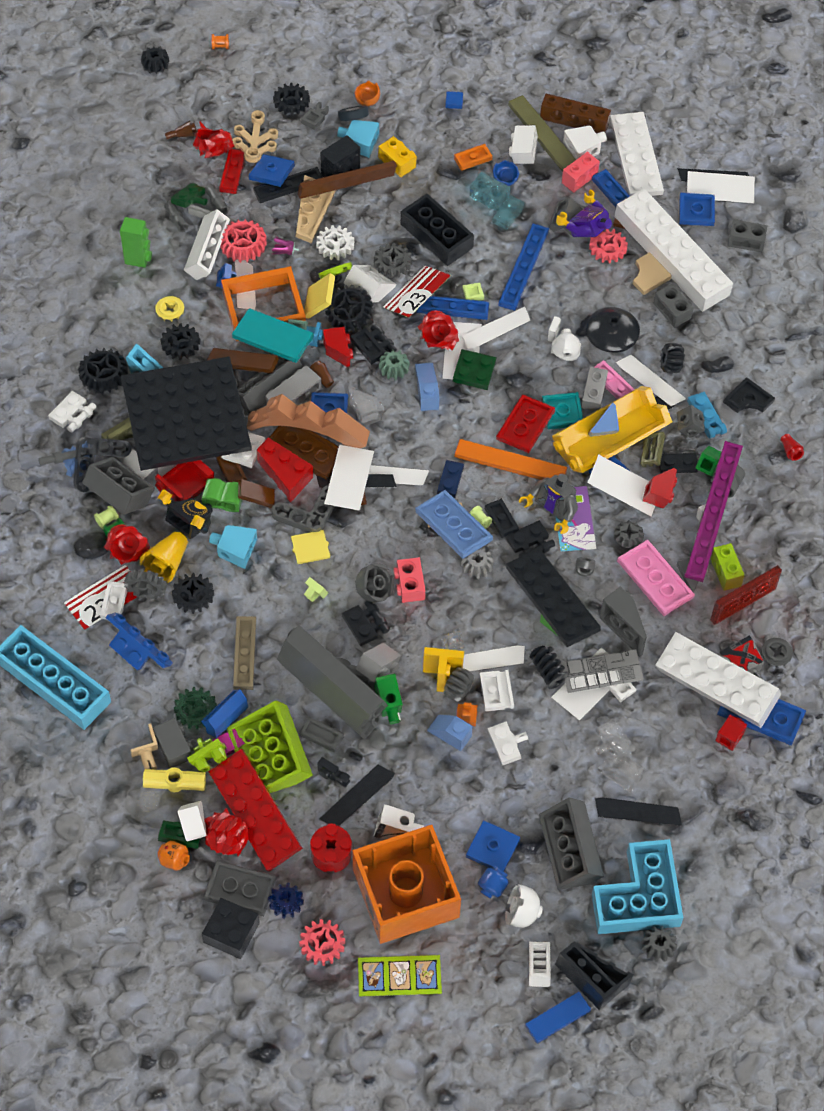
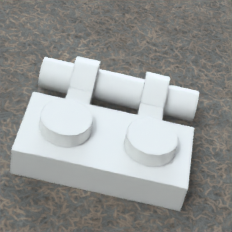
M71 391L48 416L51 421L62 428L70 424L67 429L72 433L75 429H79L82 426V422L86 418L92 416L93 411L97 407L94 403L86 406L87 400Z

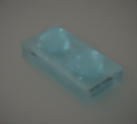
M510 195L493 217L492 223L508 230L525 208V202Z

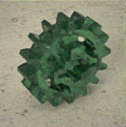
M195 687L190 692L188 689H185V695L179 693L180 700L174 701V713H176V719L180 720L182 726L187 723L188 729L195 725L196 730H198L201 724L205 727L201 721L217 706L215 696H211L209 690L204 693L203 687L199 691H196Z

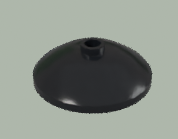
M606 307L595 311L589 317L586 324V335L589 341L596 348L610 353H618L630 349L635 345L640 334L637 319L630 312L617 307Z

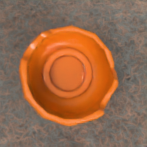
M367 81L356 88L355 98L362 106H373L379 101L380 88L377 83L374 84Z

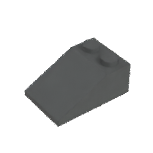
M620 586L603 599L600 619L632 650L636 649L638 656L641 657L644 652L647 635L631 593Z

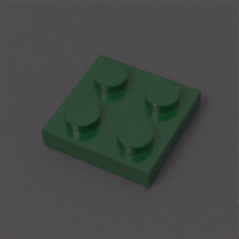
M461 349L452 382L488 390L497 357Z

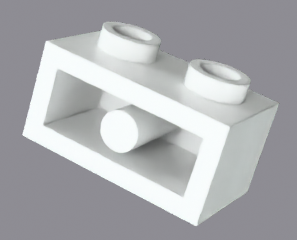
M535 125L515 126L514 133L511 134V142L513 144L509 147V156L512 157L514 164H534L538 139Z

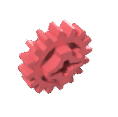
M606 229V232L602 231L596 237L590 238L589 250H591V255H596V260L601 258L602 263L605 260H608L609 264H611V260L618 262V258L623 259L624 254L627 253L628 242H625L626 237H621V232L615 233V229L612 232L609 229Z
M320 919L319 924L312 921L311 928L305 926L306 933L300 934L302 940L299 943L300 947H303L301 949L302 955L307 954V961L314 959V965L321 961L322 966H325L326 961L333 964L334 957L340 959L339 952H344L345 938H341L344 936L343 930L338 931V924L331 926V920L324 924L323 920ZM330 933H332L335 936L336 941L335 939L331 938ZM326 937V942H323V944L319 948V943H321ZM308 943L310 944V946L314 947V952L310 949Z

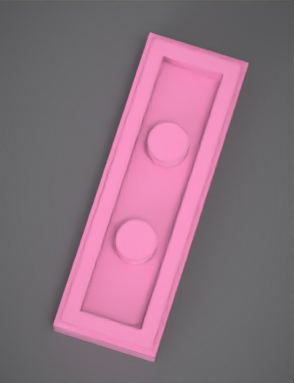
M604 360L594 367L608 370L605 388L616 399L635 390Z

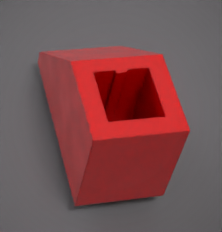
M345 327L323 329L326 355L344 366L350 367L353 351L352 348H348L350 336L349 333L346 334Z
M673 468L654 476L645 487L643 501L662 509L668 503H671L674 498L673 488L678 479L676 477L677 469Z

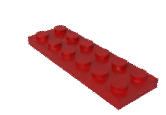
M240 749L208 771L234 816L241 817L242 821L246 823L248 840L267 871L270 872L303 849L243 749Z

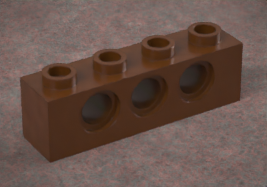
M547 93L543 99L540 112L541 118L545 121L573 128L592 126L596 134L603 131L606 134L611 115V109Z

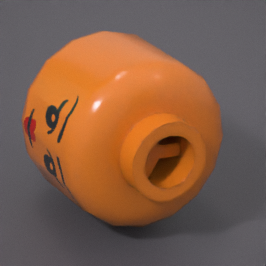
M168 841L162 844L158 851L160 864L166 868L179 871L189 863V851L183 844Z

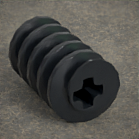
M539 646L529 654V657L533 660V664L537 666V670L540 672L546 685H548V688L554 689L565 681L569 673L563 672L565 667L560 665L561 660L556 659V653H551L553 651L552 646Z

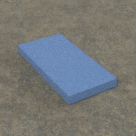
M446 490L415 508V512L462 559L493 541V536Z

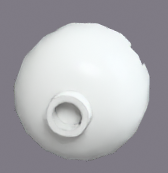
M515 885L507 904H510V913L508 911L505 912V921L507 925L521 928L528 927L534 923L536 918H540L543 910L538 894L527 886Z

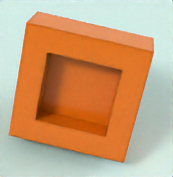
M464 702V704L458 703L457 717L476 727L478 705H472V703Z

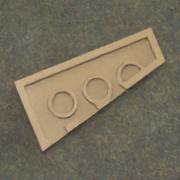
M304 175L303 182L316 180ZM336 190L301 199L295 237L309 243L313 242Z

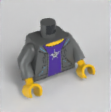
M565 474L554 475L552 478L546 477L538 481L529 491L530 494L519 499V503H522L525 499L527 500V505L524 506L526 508L532 505L533 498L535 497V502L562 521V523L554 525V531H558L562 526L560 534L568 532V522L572 521L578 510L576 489L568 483L569 478Z

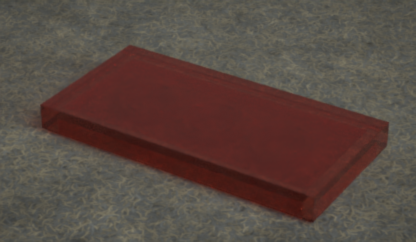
M777 565L716 600L710 619L714 625L718 624L776 590L782 569Z

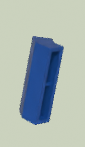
M240 689L233 690L201 721L206 727L207 734L217 738L248 708L247 698Z

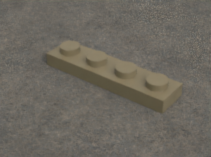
M236 617L233 690H253L256 617Z

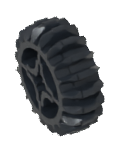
M351 284L348 288L347 285H344L343 290L337 287L338 292H333L331 305L325 311V314L329 316L327 318L328 321L332 322L331 325L333 327H345V332L347 333L349 329L355 332L356 327L361 330V325H367L366 319L370 320L372 318L370 314L374 313V310L371 308L374 305L370 301L371 296L367 295V291L362 290L360 286L355 288ZM350 297H356L362 301H352ZM337 316H347L348 320H342Z
M96 348L95 353L89 351V356L84 355L83 360L80 361L78 369L79 378L84 387L87 386V389L89 391L93 390L95 394L98 391H101L102 394L105 391L111 393L112 389L117 391L118 386H122L121 375L128 374V365L123 355H120L118 351L113 353L112 349L106 351L103 348L102 351H99Z

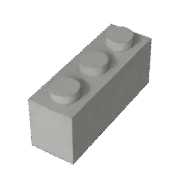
M307 365L302 369H298L294 375L283 380L278 387L266 394V406L270 398L280 394L286 396L296 405L302 404L311 397V392L317 393L322 389L321 378Z

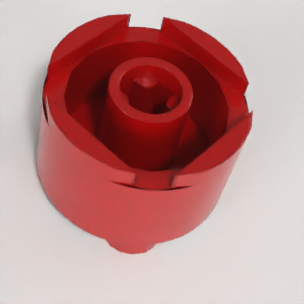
M330 823L319 828L313 834L310 847L314 865L323 872H339L345 869L352 857V840L349 833L342 827Z

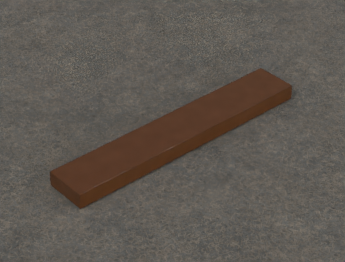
M390 161L300 183L298 196L302 199L392 177L397 165L395 161Z

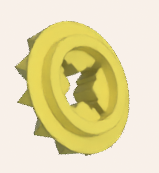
M167 296L157 302L156 313L164 321L168 319L172 322L173 319H179L180 315H183L184 304L177 297ZM167 307H169L170 309L173 308V312H171L170 310L167 311Z

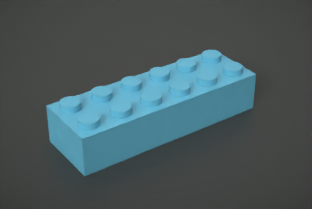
M22 625L0 645V666L83 730L111 703L110 694L107 689Z

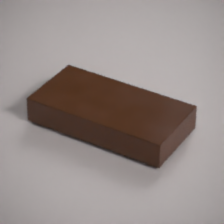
M221 456L215 457L226 482H239L241 479L247 481L240 464L227 461Z
M241 479L238 482V498L272 508L275 503V489Z

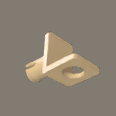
M150 723L148 728L153 743L130 750L132 757L141 756L144 770L150 769L148 763H150L152 770L157 769L152 752L158 750V744Z

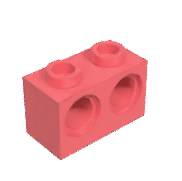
M586 152L563 169L562 184L573 193L592 180L593 175L598 173L600 161L589 152Z
M420 557L397 560V567L394 568V578L399 581V584H396L397 596H401L402 603L425 600V585Z

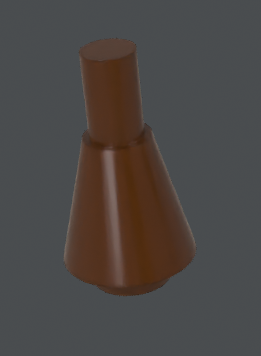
M189 120L175 130L166 132L165 136L166 139L195 137L194 133L197 132L195 123H191Z

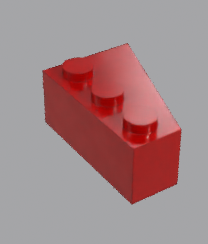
M269 437L257 449V462L268 476L275 481L280 491H283L291 503L312 480L313 465Z

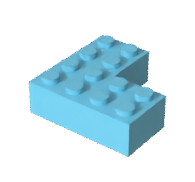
M670 839L629 843L627 858L631 882L593 887L592 901L597 934L650 930L653 926L657 929H660L661 926L664 928L681 927L683 912Z

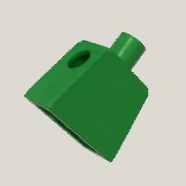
M394 673L377 677L375 679L374 691L388 705L381 712V716H388L389 724H397L401 722L399 713L402 711L403 704L396 675Z

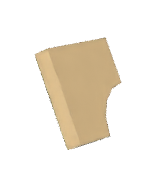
M650 252L636 260L635 264L639 274L633 280V285L643 295L671 279L672 275Z

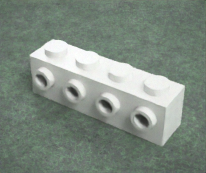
M218 209L203 217L184 271L196 280L207 277L210 274L222 243L221 239L224 237L222 234L225 233L224 229H227L230 221Z

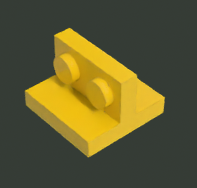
M424 647L423 672L437 674L438 692H444L446 682L456 668H463L464 651Z

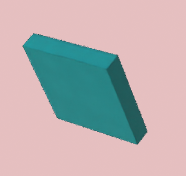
M578 392L542 396L543 403L555 407V412L547 423L548 430L567 428L583 419Z

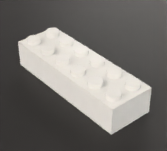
M675 632L655 665L663 674L762 728L781 696L779 688Z

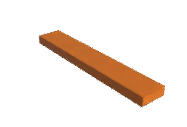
M463 439L459 440L454 456L459 459L539 480L546 477L552 478L554 475L559 474L566 475L567 467Z

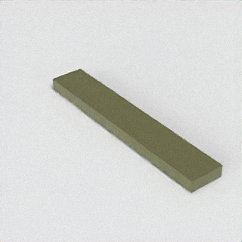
M523 95L509 101L508 106L525 126H536L537 141L562 172L564 168L576 160Z

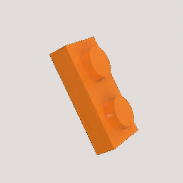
M482 144L454 154V160L460 170L463 171L491 161L492 154L486 144Z

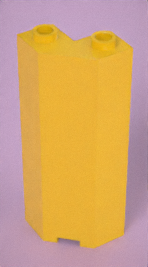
M640 386L613 401L616 405L619 431L616 434L593 437L588 435L612 404L610 403L552 435L555 450L559 452L573 471L584 473L594 467L598 454L608 459L672 423L667 406L656 403L651 387Z

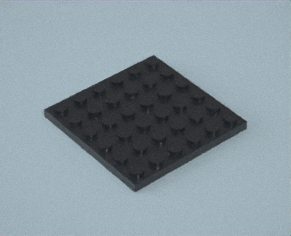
M230 356L121 375L140 471L252 451Z

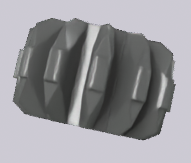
M456 668L446 682L444 694L451 700L462 701L472 687L474 675L467 669Z
M653 926L651 932H645V937L642 938L641 943L644 945L642 951L648 952V959L653 956L655 957V962H658L659 958L665 962L667 961V956L670 958L674 956L673 951L677 949V944L674 942H676L677 938L676 936H670L671 929L665 932L663 926L659 930Z

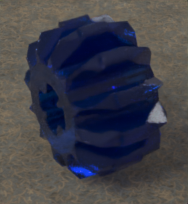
M287 882L286 887L279 883L278 890L272 888V895L268 897V901L271 902L269 904L270 910H275L274 915L278 916L282 913V918L285 919L286 914L293 918L294 911L300 913V906L304 905V900L301 899L303 893L298 891V886L295 885L290 888V883Z

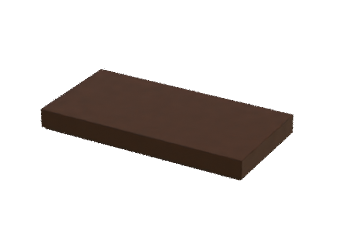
M278 426L269 436L273 441L313 465V473L327 479L332 474L339 448L336 444L311 430L290 426Z

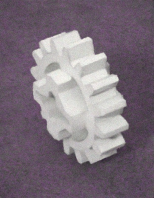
M332 225L331 229L325 227V232L320 231V236H317L316 248L319 254L323 253L324 258L330 256V260L333 257L339 260V257L342 256L345 259L346 254L351 255V250H354L352 232L347 233V228L342 230L340 225L337 228Z

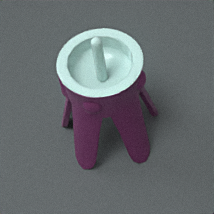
M275 236L274 241L279 244L274 246L275 248L272 251L275 253L272 254L293 256L294 250L299 251V249L295 248V242L285 241Z

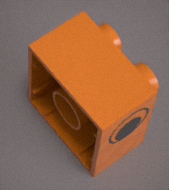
M433 825L352 850L353 871L380 944L460 918L461 897Z

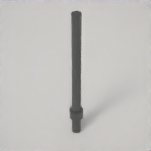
M134 438L123 439L129 442L130 445H135ZM107 443L100 444L101 452L108 450L109 446ZM122 443V446H121V447H117V446H113V447H114V449H117V448H122V447H124V446H123V443ZM85 448V454H82V453H81V456L90 455V454H86V448ZM76 450L61 453V451L55 452L50 456L38 458L40 465L53 462L55 464L62 463L63 460L75 458Z

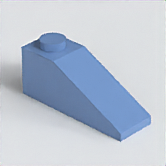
M433 363L415 364L420 410H439L440 397Z

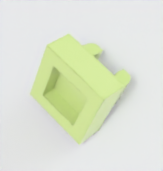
M309 577L305 582L309 588L304 595L311 602H314L318 596L323 599L327 596L328 592L312 578Z

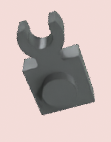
M318 102L315 110L310 108L301 118V123L316 130L325 120V115L329 112V106L321 109L322 104Z

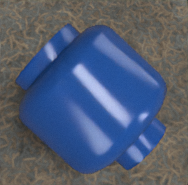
M495 866L493 869L487 868L478 881V885L482 888L480 892L490 899L492 896L500 897L509 884L506 878L508 875Z

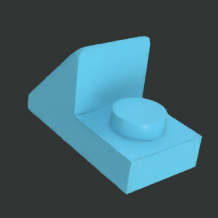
M135 344L126 356L131 373L163 368L138 344Z

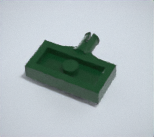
M190 183L171 197V203L183 208H187L194 203L205 206L208 202L206 198H202L205 195V188L195 183Z
M163 820L158 834V841L160 842L175 841L186 847L196 849L199 848L201 838L186 841L181 822L179 821L170 822Z

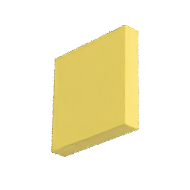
M329 273L308 287L304 310L307 319L331 305L335 281L333 274Z

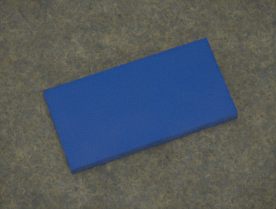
M778 699L762 728L723 706H720L717 715L726 719L729 715L739 717L747 724L748 728L792 746L806 710Z

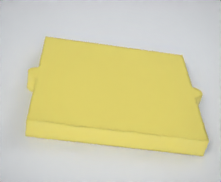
M324 530L291 536L292 552L295 553L297 564L330 558L329 542L326 541Z

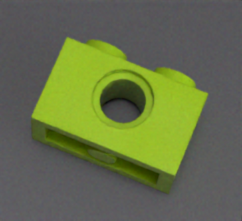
M732 543L713 547L710 560L723 591L741 587L745 574Z

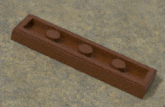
M213 348L207 359L211 360L230 356L233 369L272 373L279 360L277 355Z

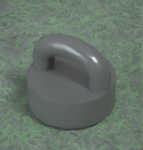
M585 557L577 558L576 572L581 576L593 574L596 561ZM580 568L589 569V571L585 572L580 570Z

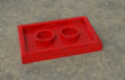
M522 394L496 435V440L530 453L554 414L555 407Z

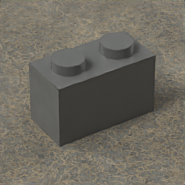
M175 718L152 727L156 741L169 768L188 761L187 757L191 756V752L194 750L190 740L186 741L183 736L186 733L181 723L177 724Z

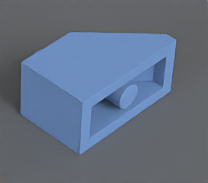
M438 715L428 728V732L462 751L472 737L473 726L457 716Z

